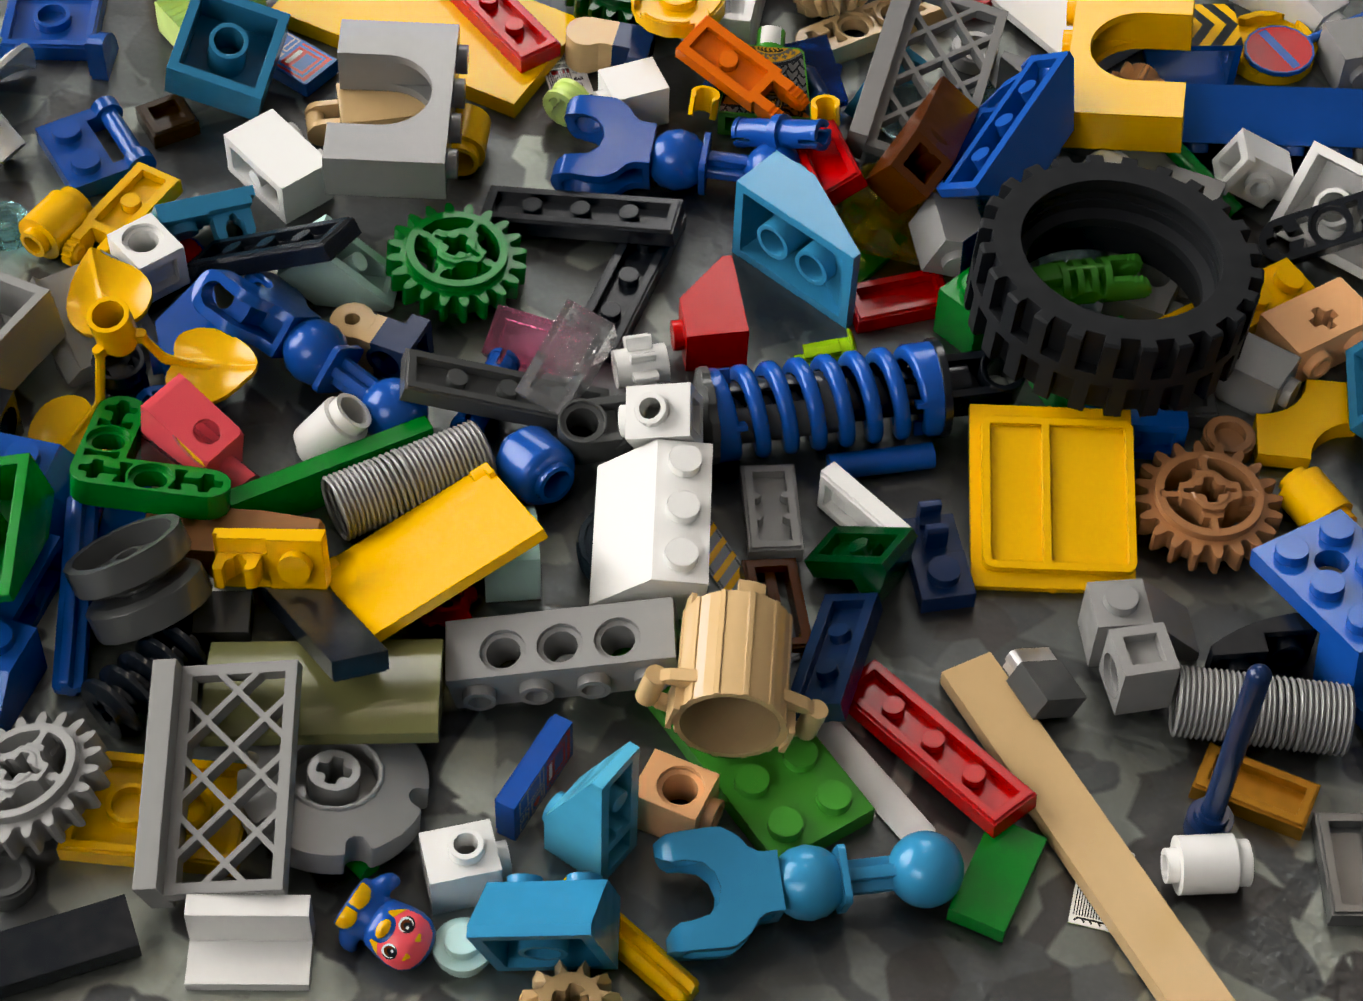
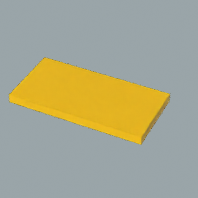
M278 0L271 7L291 14L289 30L337 49L342 19L459 24L460 44L469 45L468 74H459V78L466 80L465 99L512 118H515L546 81V75L564 55L566 27L572 20L576 19L571 14L534 0H518L561 43V56L521 74L450 0Z

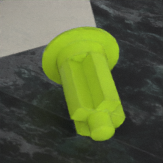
M846 328L847 337L803 344V354L794 355L793 357L803 358L810 366L811 361L818 354H829L838 362L839 357L845 351L858 350L850 328Z

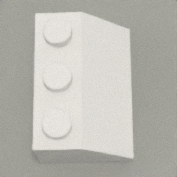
M1314 140L1269 222L1363 191V165ZM1357 206L1349 208L1356 222V232L1362 231L1363 224L1361 220L1363 215H1359ZM1329 214L1323 217L1318 225V234L1327 240L1341 237L1346 229L1345 218L1338 214ZM1308 222L1299 225L1304 232L1302 235L1288 237L1285 231L1276 233V235L1290 242L1304 238L1307 242V248L1316 245L1308 232ZM1363 243L1320 257L1363 280Z
M656 439L598 466L589 606L673 597L678 617L682 619V612L692 592L698 593V596L707 594L709 585L713 444Z

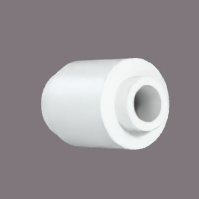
M341 393L338 396L327 398L295 429L293 440L298 456L302 461L365 438L372 421L368 408L359 398L349 393Z
M1232 833L1174 835L1171 839L1170 848H1163L1161 851L1163 881L1165 884H1172L1178 896L1237 893L1239 887H1250L1253 882L1254 858L1251 844L1247 838L1236 839Z

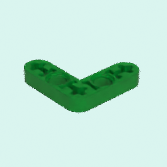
M114 396L99 403L70 464V495L74 500L89 506L151 514L173 513L182 518L198 520L217 519L229 512L231 509V480L221 471L136 459L141 447L142 401L129 396ZM145 486H157L158 488H143V487H145Z

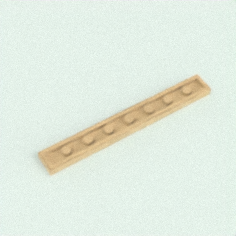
M985 653L943 671L940 678L941 686L986 752L1037 794L1036 807L1028 812L1044 837L1048 838V843L1156 1001H1236L1038 719L1033 720L1006 682L1009 677L992 653Z

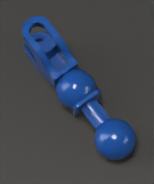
M578 95L573 97L567 104L564 117L567 128L575 138L596 144L599 147L588 153L563 154L554 164L550 181L555 190L622 195L624 192L634 188L650 190L653 178L659 186L673 191L688 190L698 184V194L705 195L708 178L736 182L776 150L800 163V157L796 149H788L781 146L777 149L768 147L767 144L757 146L749 155L712 150V132H705L703 142L695 133L683 129L667 130L657 136V123L640 120L634 115L632 109L620 99L595 95Z
M209 269L204 271L196 280L192 292V303L199 314L222 332L258 348L270 358H283L285 367L295 379L312 386V389L317 393L342 391L359 398L371 414L372 421L367 432L370 436L421 416H426L428 419V406L399 400L400 378L391 377L378 380L357 363L364 349L359 345H348L347 338L338 326L322 320V317L308 307L307 301L301 292L276 274L266 271L247 274L243 278L230 270ZM218 283L234 296L233 303L228 308H219L214 302L212 296L213 287Z

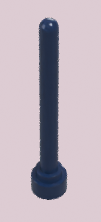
M1253 664L1247 670L1206 795L1193 801L1187 810L1183 823L1185 835L1231 833L1234 815L1228 803L1272 680V672L1264 664Z

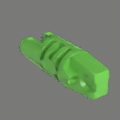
M1135 253L1099 256L1095 259L1091 257L1069 259L1067 262L1056 260L1032 267L1039 278L1051 289L1077 305L1094 304L1097 301L1106 303L1141 299L1150 296L1149 294L1152 293V287L1147 276L1143 277V275L1138 276L1137 274L1141 272L1140 269L1143 268L1141 256Z

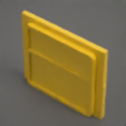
M969 404L970 572L975 589L1049 592L1051 594H1084L1087 582L1136 579L1137 530L1134 435L1131 425V410L1122 409L1121 416L1114 417L1104 416L1103 409L1083 408V411L1068 407Z

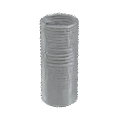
M467 420V422H462V424H457V426H452V428L448 427L447 430L443 429L442 432L438 431L437 434L433 433L432 436L428 435L427 438L423 437V439H418V441H413V443H408V445H403V447H398V449H391L390 452H385L384 455L379 454L378 457L373 456L372 459L363 460L362 463L358 462L357 465L353 464L352 467L348 466L347 469L343 468V470H338V472H333L327 476L323 475L320 483L327 511L336 530L344 540L350 542L351 539L355 540L356 537L360 538L361 535L365 536L366 533L370 534L371 531L375 532L376 529H381V527L386 526L467 476L470 471L487 462L494 469L496 475L497 468L486 436L474 421Z
M1180 664L1181 670L1169 706V733L1173 738L1177 735L1178 738L1183 736L1184 739L1189 737L1190 740L1192 738L1196 740L1200 738L1202 741L1204 739L1207 741L1212 740L1213 742L1217 740L1219 743L1224 741L1246 672L1241 673L1238 670L1235 673L1234 670L1229 672L1228 669L1223 671L1222 668L1217 670L1216 667L1212 670L1210 667L1208 669L1204 666L1202 668L1199 666L1195 668L1193 665L1189 667L1187 664L1185 666ZM1278 675L1272 676L1249 746L1252 744L1253 747L1258 745L1261 748L1264 745L1266 749L1271 746L1273 750L1278 747L1280 750L1285 748L1287 751L1292 749L1294 752L1299 750L1300 753L1302 751L1306 753L1310 751L1312 754L1314 752L1318 755L1320 753L1323 755L1327 753L1329 756L1333 754L1335 757L1337 755L1343 757L1349 750L1354 730L1356 709L1354 688L1349 683L1345 685L1343 682L1341 684L1338 682L1334 684L1332 681L1328 683L1325 680L1322 683L1321 680L1316 682L1314 679L1310 681L1309 679L1304 680L1299 677L1294 679L1292 676L1288 679L1285 675L1282 678Z

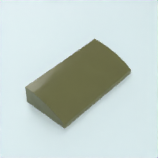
M443 639L383 640L381 643L388 649L389 669L385 672L338 682L331 680L298 641L211 642L207 665L299 660L303 670L298 745L439 743L445 689ZM285 678L266 679L249 697L266 712L284 695ZM233 681V682H234L237 686H239L243 681ZM224 682L204 683L201 710L208 716L233 691ZM242 702L217 726L235 742L259 717ZM282 716L275 722L281 729ZM269 728L251 746L280 745L281 738ZM212 731L200 742V747L227 746Z

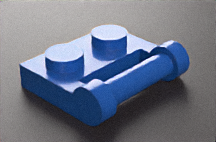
M102 96L93 102L90 109L35 128L39 145L64 185L77 189L87 199L110 191L138 162L156 168L157 162L148 148L139 144L122 118L123 110L113 96ZM107 129L124 155V159L113 163L95 135V132Z

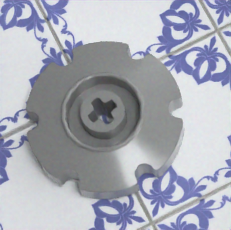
M415 743L298 745L290 867L318 874H343L344 867L348 862L362 861L368 867L373 868L401 853L419 833L421 809L427 808L429 772L426 761ZM280 745L250 746L247 749V756L262 769L280 752ZM248 766L245 769H240L237 773V792L256 775ZM279 772L271 779L277 786ZM265 785L240 811L258 827L276 810L277 795ZM242 823L243 828L249 836L252 832ZM275 830L267 837L273 843Z

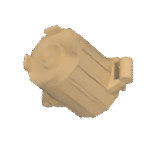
M739 579L737 590L721 589V591L711 592L703 596H698V593L692 592L682 612L678 668H664L657 664L647 667L635 693V698L639 704L645 707L653 706L658 710L666 712L665 728L671 729V724H673L674 732L678 734L687 746L715 757L747 758L770 752L774 747H778V752L785 753L793 737H798L804 741L812 740L828 715V707L823 701L819 699L811 700L804 695L789 690L793 634L792 614L788 613L781 605V602L766 596L765 584ZM665 684L671 685L668 693L662 692ZM796 712L801 713L797 721Z

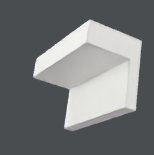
M186 894L184 919L190 940L184 983L186 990L310 991L316 926L311 895Z

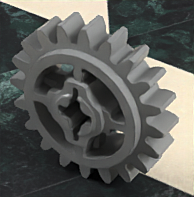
M43 711L38 715L35 723L28 724L23 717H19L15 728L7 732L0 728V854L5 849L12 860H17L22 854L24 847L31 846L33 851L39 855L44 849V842L52 838L62 844L66 841L64 831L70 826L84 827L86 825L82 817L86 809H96L102 805L94 792L110 787L111 783L104 772L113 766L105 753L108 750L97 732L91 730L85 719L80 718L73 722L67 712H62L53 722L47 712Z

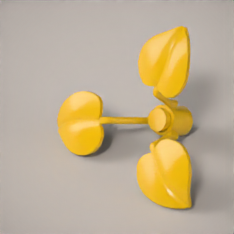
M90 247L78 265L71 281L66 311L71 326L81 335L95 338L97 342L92 348V353L95 357V401L91 406L85 398L77 395L53 398L45 403L35 414L29 427L28 438L61 444L75 455L97 406L101 401L105 400V357L107 355L114 357L127 356L134 351L137 344H142L161 363L170 365L165 376L166 384L180 373L214 405L230 397L256 374L259 367L257 357L251 348L240 339L233 338L221 330L205 327L182 332L175 340L174 355L164 352L148 336L144 328H138L136 325L147 314L153 301V290L148 278L134 266L111 258L100 250Z

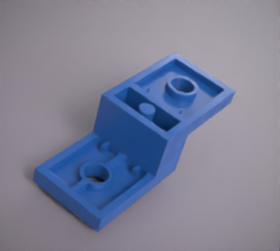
M1339 509L1251 549L1249 565L1320 633L1313 679L1316 682L1321 680L1322 683L1325 680L1328 683L1332 681L1334 684L1336 682L1339 684L1343 682L1345 685L1349 683L1354 688L1356 704L1355 723L1363 730V529L1342 509ZM1323 566H1331L1338 568L1342 571V573H1338L1334 570L1328 569L1320 570L1318 568Z

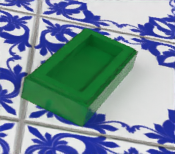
M1014 824L994 839L984 832L965 872L962 885L948 908L946 919L1003 943L1042 857L1048 838Z

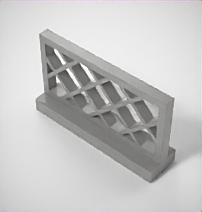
M891 0L846 138L854 158L861 159L863 152L879 157L884 154L891 143L878 140L881 128L899 121L902 128L909 120L908 116L914 114L930 92L922 75L941 67L948 80L979 108L1009 11L974 0ZM921 1L941 7L947 19L928 26L918 11ZM977 18L993 23L994 26L990 35L974 41L964 22ZM913 25H915L918 31L911 34ZM953 27L964 46L945 54L934 35ZM924 40L935 59L915 67L906 52V47ZM987 47L985 56H983L980 50ZM970 55L979 68L980 73L962 81L951 63ZM902 64L903 68L905 69V72L898 74L900 66ZM911 80L922 99L902 107L893 92V88ZM975 87L973 96L971 97L968 90ZM889 104L893 112L885 115Z
M176 658L153 660L132 891L151 908L176 907V901L186 900V894L288 895L303 666L298 659L182 666ZM285 678L284 695L266 712L249 697L266 679ZM233 681L243 682L239 686H237ZM224 682L233 692L207 716L197 706L198 684ZM244 702L259 719L233 742L217 725L238 705ZM197 716L201 720V722L195 727V720ZM281 716L282 729L275 723ZM271 728L281 738L280 752L260 769L244 752ZM212 731L229 748L202 773L192 763L193 748ZM240 758L256 775L229 800L213 782L235 760ZM192 772L197 778L190 784ZM279 772L277 786L271 779ZM267 785L277 795L276 810L256 827L240 809L261 788ZM208 788L224 806L197 830L187 820L188 806ZM235 815L252 833L224 858L208 840ZM186 829L193 835L187 841ZM275 830L273 844L267 837ZM262 842L273 853L272 876L268 879L246 880L235 868ZM203 845L220 864L201 882L182 883L184 863ZM229 873L236 879L222 881Z

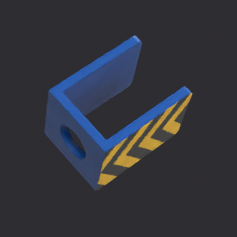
M1195 4L1191 51L1143 49L1144 63L1153 67L1159 74V77L1164 79L1165 82L1234 85L1243 49L1234 4Z

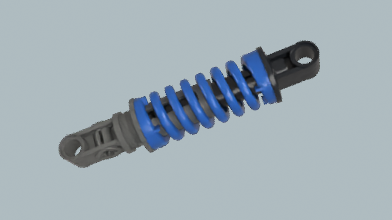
M932 337L924 339L923 342L901 344L893 354L885 347L872 348L866 357L856 350L845 351L839 357L838 362L829 354H818L811 361L810 366L801 357L789 358L782 369L772 360L762 361L756 367L754 373L745 364H735L730 369L729 367L717 369L715 367L699 366L695 369L693 386L703 397V443L713 444L712 466H716L720 463L739 461L743 455L742 444L753 443L756 455L761 458L768 457L771 454L773 440H781L783 450L786 453H797L800 448V437L804 436L809 437V442L813 449L817 451L824 450L828 444V433H836L841 446L851 447L856 439L855 422L862 421L867 441L872 444L882 441L884 435L883 418H889L891 430L895 438L906 440L911 434V415L917 414L918 420H913L914 436L926 435L929 437L945 438L951 433L953 417L968 416L969 404L1014 405L1026 379L1022 377L1016 382L1003 373L1005 361L1001 357L990 360L983 350L945 354L939 339ZM989 376H1001L1005 378L1009 382V384H998L994 382ZM626 392L613 396L574 399L562 407L558 415L557 439L572 451L576 462L575 465L610 461L634 450L625 438L621 437L618 427V409L620 405L626 404ZM582 426L590 429L594 434L589 437L580 438L572 435L569 430Z

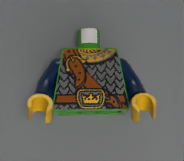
M765 25L758 28L756 45L749 46L782 69V74L794 82L796 86H799L801 90H804L810 102L803 111H795L788 104L786 105L773 90L766 95V98L784 111L785 114L791 116L792 119H826L829 121L834 119L837 126H840V100L831 95L817 69L805 64L804 51L799 48L785 47L786 33L781 27ZM707 80L702 85L696 86L691 90L688 115L693 116V113L696 111H705L710 114L709 120L715 121L718 113L717 134L731 135L732 123L738 116L758 118L754 111L750 113Z

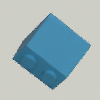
M573 872L566 876V880L543 881L541 876L535 874H511L507 876L506 882L486 883L467 924L466 938L497 971L554 970V966L558 963L559 959L567 967V970H577L585 960L591 970L618 969L621 897L610 881L603 879V876L597 873Z

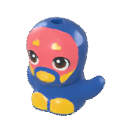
M385 873L374 879L364 878L357 885L334 921V924L339 928L340 945L348 952H355L358 948V942L362 940L365 946L379 960L397 971H408L420 966L430 954L436 941V929L433 921L424 912L390 897L391 892L401 882L396 874Z

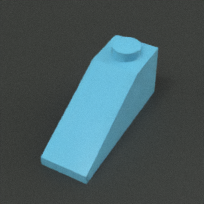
M629 741L580 776L566 793L559 791L551 798L542 815V821L544 822V849L579 872H592L602 875L603 879L609 878L637 845L640 747Z

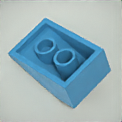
M776 150L736 181L732 253L846 329L853 324L861 253L816 175L808 171L802 164L791 160Z

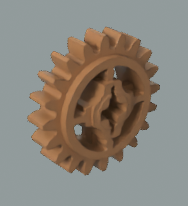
M1195 440L1192 452H1186L1181 445L1175 443L1173 444L1170 457L1163 452L1156 451L1152 465L1143 463L1138 479H1135L1136 518H1138L1137 534H1152L1148 547L1151 551L1164 546L1168 548L1167 562L1170 564L1175 562L1180 556L1188 559L1187 566L1189 571H1194L1199 562H1207L1212 574H1217L1221 561H1226L1228 566L1234 571H1239L1243 557L1250 561L1251 549L1273 540L1278 533L1283 514L1279 512L1283 497L1272 494L1276 480L1274 478L1259 479L1263 467L1261 463L1251 464L1247 467L1242 463L1244 459L1243 451L1240 450L1230 457L1224 454L1222 443H1218L1214 447L1213 452L1205 451L1204 446L1199 440Z

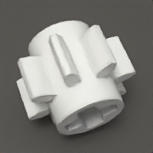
M643 333L623 336L624 348L611 351L612 372L617 389L626 388V386L653 385L670 381V362L664 342L652 344L651 334Z

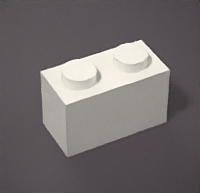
M273 109L223 134L228 170L245 186L253 185L255 195L285 224L334 198V195L325 194L322 167L323 149H316L304 138L296 124L285 121Z

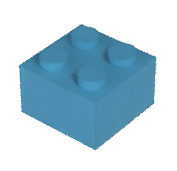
M190 0L166 67L164 91L248 119L259 116L286 41L291 14L250 0Z

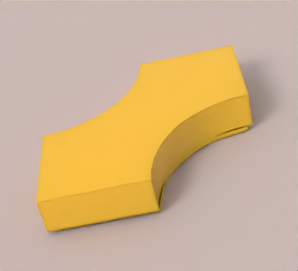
M1306 379L1301 398L1294 405L1274 413H1256L1253 422V429L1256 434L1254 464L1261 463L1266 467L1288 469L1303 466L1305 469H1308L1311 454L1321 444L1334 438L1354 437L1356 434L1350 431L1347 382Z

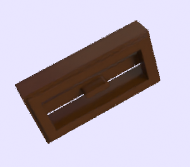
M796 558L742 560L739 570L740 579L757 582L756 573H761L763 584L766 585V596L779 602L781 600L775 572H783L796 637H792L791 653H799L800 659H802L811 629Z

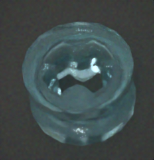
M14 201L0 202V250L11 251L23 246L20 240L21 234L18 224L27 215V210L21 204ZM11 224V227L3 228V225Z

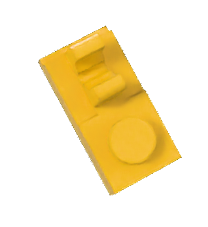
M214 528L212 537L215 560L212 564L215 588L224 589L225 586L246 587V589H255L257 587H271L272 589H328L332 576L326 529Z

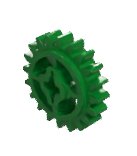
M446 203L444 212L437 213L431 206H426L424 219L410 213L408 215L407 227L396 225L394 227V239L387 241L385 273L386 276L391 277V290L403 291L402 303L404 305L419 301V314L422 316L430 312L431 309L439 311V320L442 322L448 318L449 313L457 314L462 323L467 322L468 313L476 312L483 320L487 319L489 305L499 311H504L506 298L517 299L519 285H524L527 250L520 248V233L508 234L509 221L507 220L493 224V211L491 210L485 211L481 216L474 214L472 204H468L463 211H455L451 203ZM420 262L426 264V265H427V269L424 268V267L421 265Z

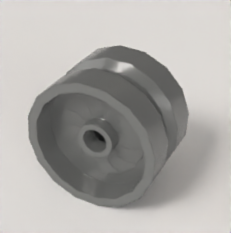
M173 513L158 514L117 528L94 540L66 562L63 572L75 596L83 601H92L85 616L97 640L103 645H120L162 631L201 607L212 595L213 585L202 562L195 558L185 557L190 551L192 541L179 516Z

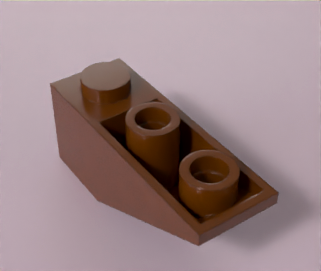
M942 76L865 179L868 187L898 215L928 199L953 165L979 108L945 76Z

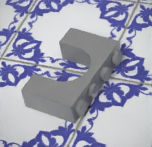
M342 19L337 49L340 89L400 92L418 99L425 105V108L415 116L393 124L327 122L322 153L325 194L446 199L448 179L458 178L459 151L452 148V143L461 144L462 113H455L456 108H465L466 80L459 78V74H468L469 45L460 44L459 24Z

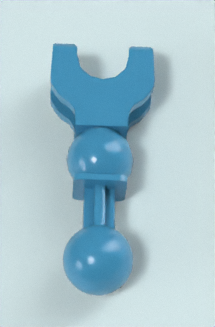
M720 826L665 834L653 844L654 859L659 869L665 873L697 875L709 885L714 897L713 911L709 915L692 921L680 922L672 928L666 938L667 954L676 961H700L730 957L746 943L753 930L759 925L778 922L784 913L794 919L815 921L827 917L835 909L837 914L846 913L853 904V896L894 891L902 901L911 906L935 908L947 903L957 894L964 878V862L959 849L949 838L934 831H917L906 835L896 843L888 856L852 860L847 859L844 844H836L831 852L823 847L802 844L787 849L778 857L777 850L757 851L747 846L738 835Z

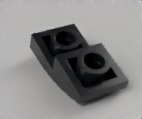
M1299 613L1261 620L1242 627L1210 647L1204 667L1206 669L1210 667L1212 670L1216 667L1217 670L1222 668L1223 671L1228 669L1229 672L1234 670L1236 673L1239 670L1241 673L1244 671L1247 673L1249 667L1257 663L1290 666L1298 662H1307L1318 631Z

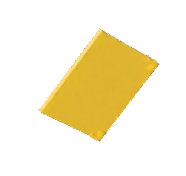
M485 462L470 471L467 476L339 555L329 558L332 576L329 587L371 633L382 642L548 538V535L538 521L496 475L494 469Z

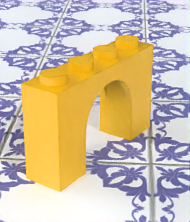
M1068 0L1066 25L1073 26V30L1063 31L1062 52L1070 51L1074 57V131L1063 147L1181 153L1186 82L1123 79L1106 72L1098 64L1112 54L1130 49L1191 51L1195 0Z

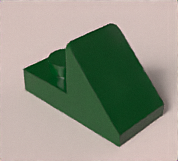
M834 526L804 562L814 578L852 579L860 593L878 592L882 603L903 578L918 536L913 528Z

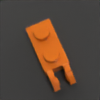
M706 15L675 48L676 58L750 113L754 111L758 118H771L774 114H785L784 111L766 98V95L771 90L775 92L782 102L786 105L788 104L795 111H803L810 102L804 90H801L799 86H796L794 82L782 74V69L709 15Z

